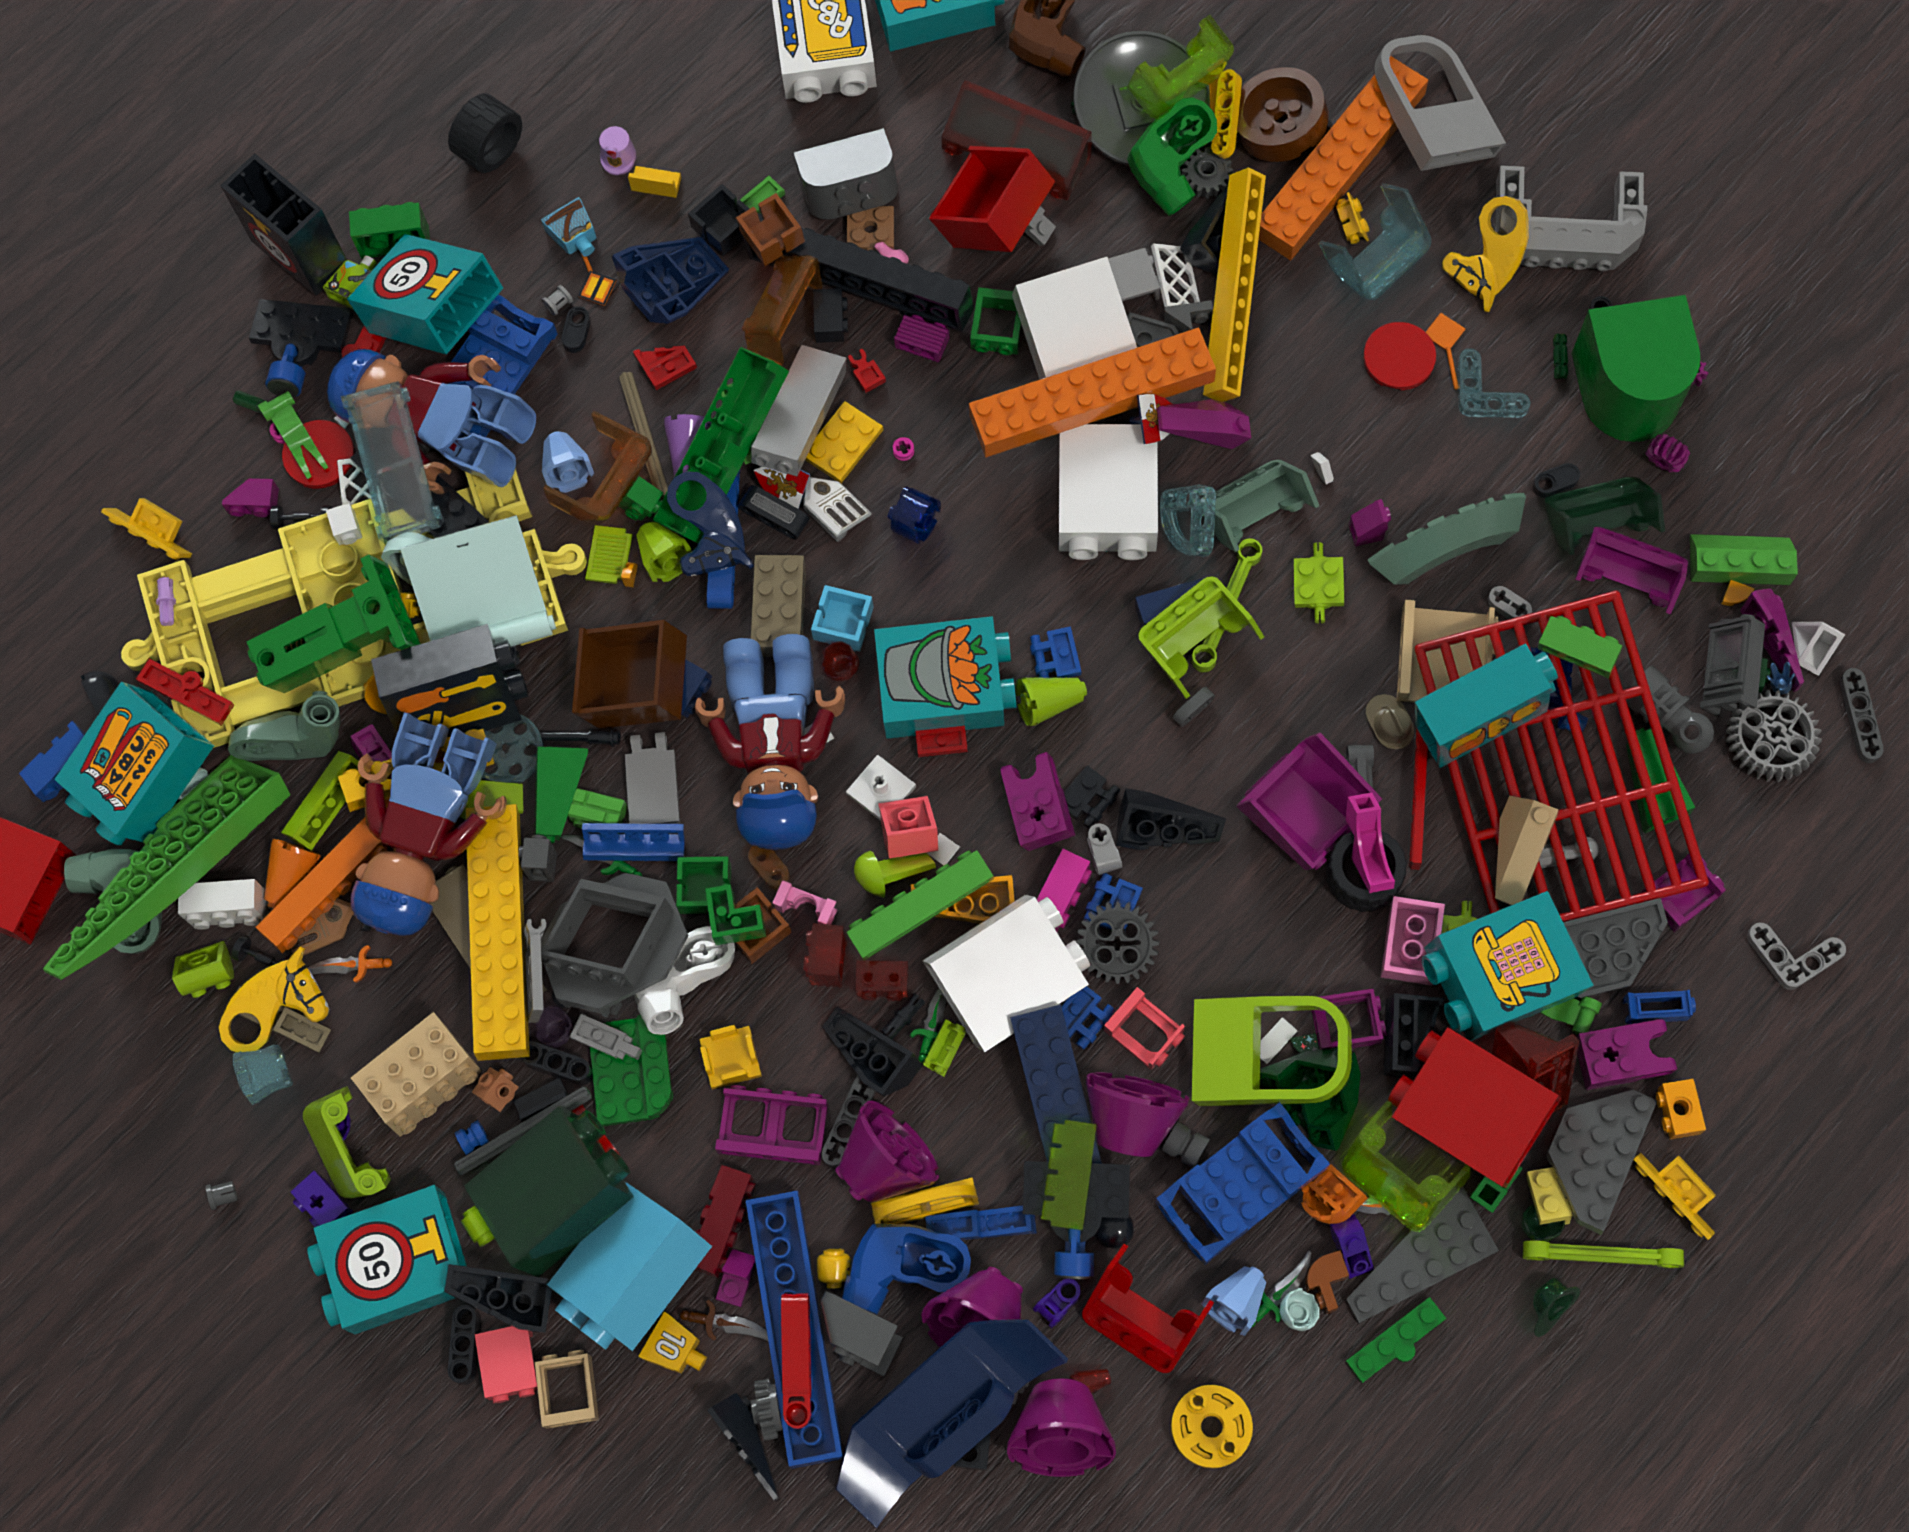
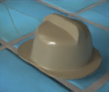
M1386 694L1377 695L1369 701L1366 706V716L1379 742L1385 747L1394 750L1407 746L1413 739L1414 727L1404 705L1397 701V698Z

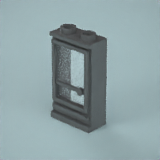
M1749 614L1741 615L1735 619H1721L1720 622L1709 624L1710 636L1703 701L1700 702V708L1716 716L1720 715L1721 707L1728 711H1736L1737 704L1735 703L1738 702L1752 709L1757 708L1765 624Z

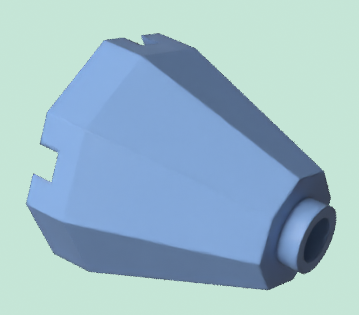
M553 432L545 439L542 473L549 490L555 491V487L559 488L560 492L567 493L585 486L588 482L587 477L589 474L591 477L594 474L588 455L567 433Z
M1244 1266L1212 1288L1201 1304L1205 1308L1210 1300L1213 1301L1214 1305L1208 1313L1210 1317L1228 1331L1242 1330L1240 1335L1245 1336L1256 1321L1266 1281L1263 1278L1264 1275L1255 1267L1249 1268Z

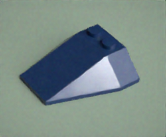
M702 237L631 246L612 256L623 291L647 319L655 323L669 324L686 316L729 272V268Z

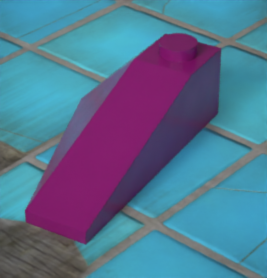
M1209 399L1157 408L1159 431L1228 449H1234L1251 439L1249 416L1225 402Z
M1772 589L1756 590L1750 594L1740 611L1742 615H1753L1755 619L1765 624L1763 647L1781 673L1785 662L1790 663V677L1793 673L1795 674L1792 679L1791 689L1793 692H1796L1804 683V679L1783 607V601L1777 594H1774Z

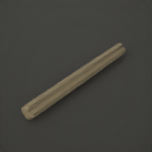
M623 372L619 378L652 485L663 492L660 499H663L668 486L632 372Z

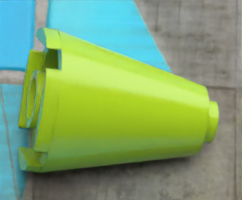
M1023 677L1017 679L1015 684L1016 696L1020 695L1021 703L1017 704L1021 718L1027 726H1035L1083 702L1084 696L1087 695L1086 685L1079 678Z

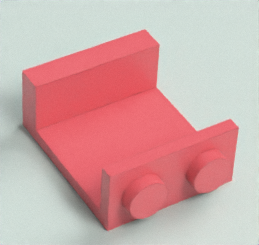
M511 1326L475 1334L484 1397L486 1399L493 1400V1403H502L509 1401V1396L519 1394V1398L535 1395V1390H538L530 1341V1337H533L532 1331L519 1330Z

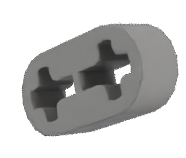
M1494 587L1487 598L1489 606L1495 608L1496 612L1507 619L1519 617L1516 615V611L1520 608L1524 609V613L1520 616L1532 613L1530 603L1506 587ZM1501 594L1504 596L1503 601L1501 600L1498 603L1495 601V598Z

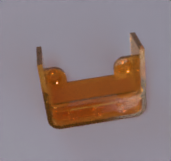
M810 255L783 256L781 259H777L773 268L774 273L751 317L746 318L742 330L745 332L748 350L780 365L784 363L780 339L807 287L813 289L823 288L818 258Z
M594 410L591 415L597 431L615 439L611 453L616 461L592 498L583 497L577 501L547 485L543 488L549 504L582 521L609 519L652 453V446L648 438Z

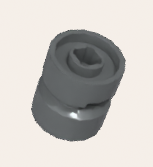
M1178 1121L1166 1140L1162 1151L1174 1157L1180 1155L1181 1162L1193 1169L1202 1157L1210 1139L1198 1132L1191 1135V1129Z

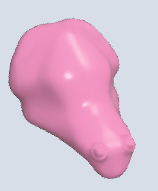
M884 242L875 244V249L882 256L888 258L895 257L908 264L909 258L904 251L900 249L894 250Z

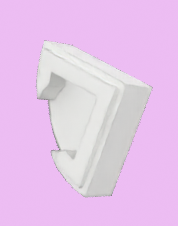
M1319 452L1310 455L1322 481L1325 484L1332 482L1334 478L1329 460Z

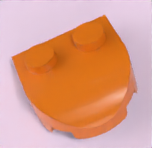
M1330 1164L1327 1170L1321 1173L1313 1182L1311 1181L1302 1188L1303 1202L1301 1204L1304 1210L1314 1219L1324 1223L1337 1224L1346 1221L1368 1197Z

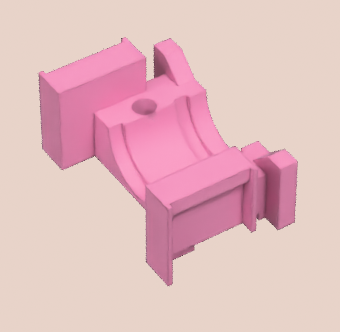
M782 880L772 903L775 909L784 913L785 910L790 908L797 910L803 903H811L816 907L815 913L818 918L819 927L828 931L838 912L834 908L836 901L829 898L827 900L792 887L791 883Z

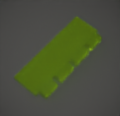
M1065 1120L1064 1125L1054 1124L1052 1143L1062 1144L1061 1148L1051 1147L1048 1169L1058 1170V1175L1047 1174L1044 1195L1055 1198L1054 1201L1043 1200L1041 1219L1051 1221V1226L1083 1230L1097 1124Z

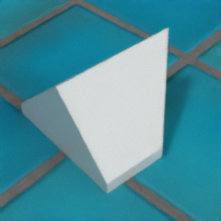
M1791 622L1800 666L1819 676L1845 634L1824 622Z

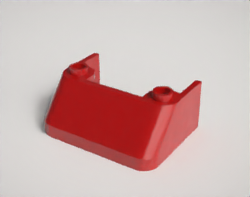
M1123 1244L1099 1280L1082 1311V1317L1089 1326L1161 1373H1169L1180 1360L1214 1305V1302L1210 1300L1200 1316L1190 1310L1183 1309L1178 1311L1174 1318L1129 1289L1133 1283L1132 1274L1128 1269L1119 1264L1129 1247Z

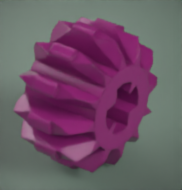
M1657 434L1649 444L1646 455L1655 466L1672 473L1679 472L1689 459L1690 452L1688 447L1682 444L1681 440L1675 439L1674 436L1669 437L1667 434Z

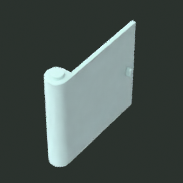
M517 515L400 548L430 641L488 624L495 642L508 639L512 647L553 635L552 630L557 629L553 615L548 616Z

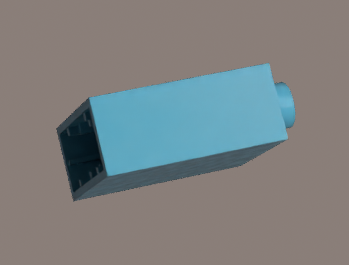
M625 1183L547 1284L563 1297L555 1311L580 1329L582 1327L581 1331L605 1350L616 1338L633 1351L711 1249L712 1245L672 1213L628 1183Z

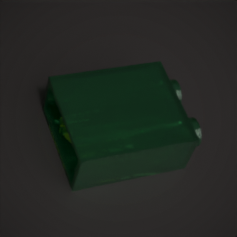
M559 1105L464 1185L510 1265L536 1277L542 1275L634 1197L623 1180L631 1173L628 1165L613 1149L605 1152L598 1141L606 1134L605 1129L599 1120L588 1110L577 1115Z

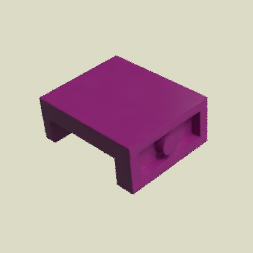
M1687 854L1683 860L1676 864L1681 882L1697 879L1690 854ZM1703 858L1702 861L1709 880L1708 886L1661 898L1668 922L1667 925L1673 932L1703 911L1726 891L1723 881L1708 870ZM1668 872L1654 881L1656 889L1671 885Z

